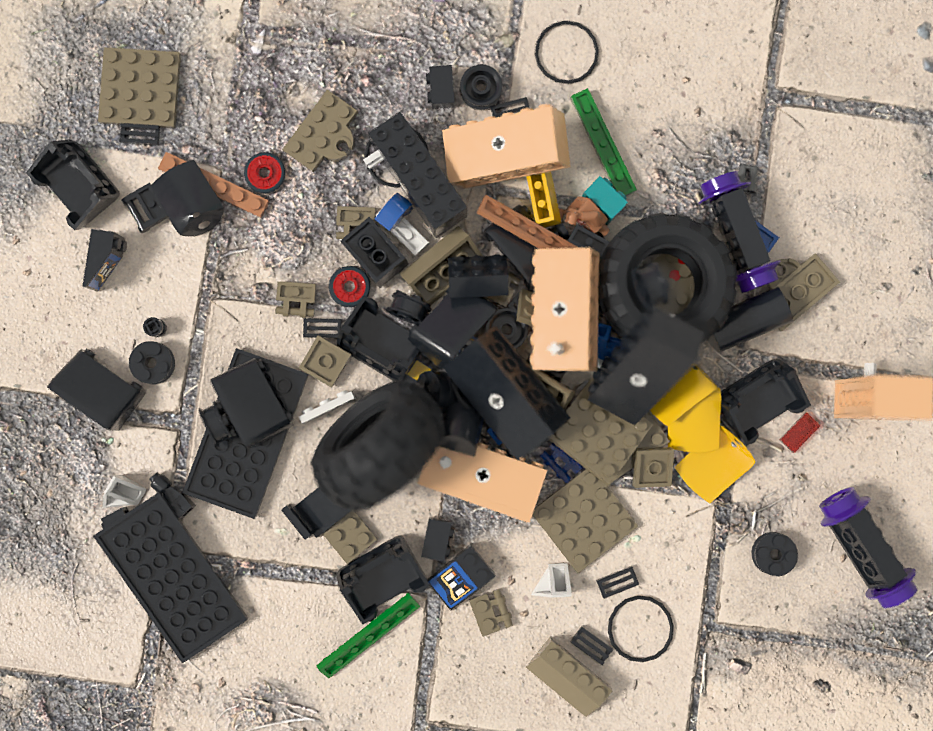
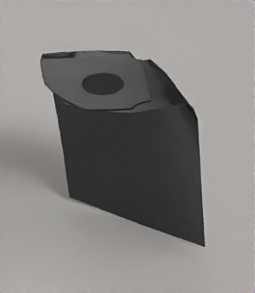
M195 160L187 161L169 169L151 185L173 227L181 236L193 237L211 231L220 222L224 213L223 205ZM199 212L200 215L194 218L193 214ZM203 221L210 222L206 228H199L200 223Z

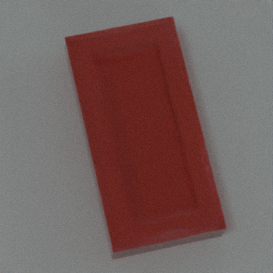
M805 412L779 440L792 453H795L821 425Z

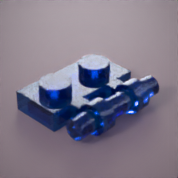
M552 443L549 447L554 452L549 455L546 451H543L539 456L544 460L543 463L547 467L550 466L555 471L559 479L567 483L571 480L567 472L571 469L577 474L583 466ZM557 457L566 464L564 467L561 468L555 461Z

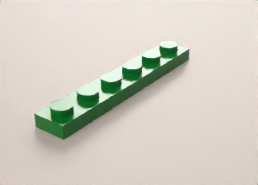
M584 89L572 95L570 99L613 188L617 192L621 191L625 196L636 192L637 189L589 89Z
M407 593L316 665L318 670L328 679L421 607L418 601L410 593Z

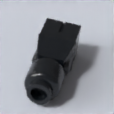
M157 472L149 479L151 487L157 493L160 491L178 519L184 518L196 506L177 486H172L171 481L164 474Z

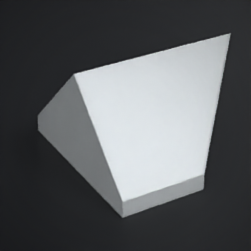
M115 475L104 492L102 508L128 505L138 506L147 489L123 475Z
M568 563L548 564V568L531 595L550 598L572 597Z

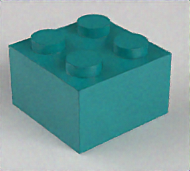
M599 176L583 193L582 197L589 198L608 218V221L605 223L608 226L628 202L626 201V196L621 191L617 192L612 188L613 185L607 178Z

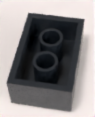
M506 255L455 256L448 258L450 298L509 295Z

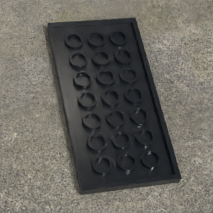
M236 348L228 370L253 358L261 359L266 367L264 376L281 407L285 411L289 410L292 416H294L309 374ZM232 421L229 423V426H233L237 436L234 437V440L229 438L221 442L219 447L214 444L207 430H205L182 493L256 519L289 428L254 448H247L244 445Z
M160 491L93 536L182 664L248 620L245 612Z

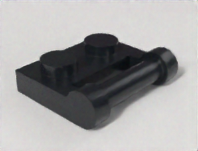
M150 182L121 200L124 206L128 207L138 224L140 233L147 232L151 227L168 218ZM136 199L149 218L146 222L133 203Z

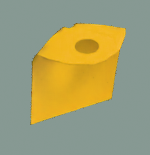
M696 364L694 366L698 370H694L692 366L650 410L667 427L706 396L718 389L714 381Z
M719 387L668 426V440L670 441L668 447L684 452H706L719 449L721 390Z
M720 426L718 450L689 452L675 466V469L684 482L697 495L710 504L755 464V459L738 438L723 426ZM731 442H733L737 447H732Z

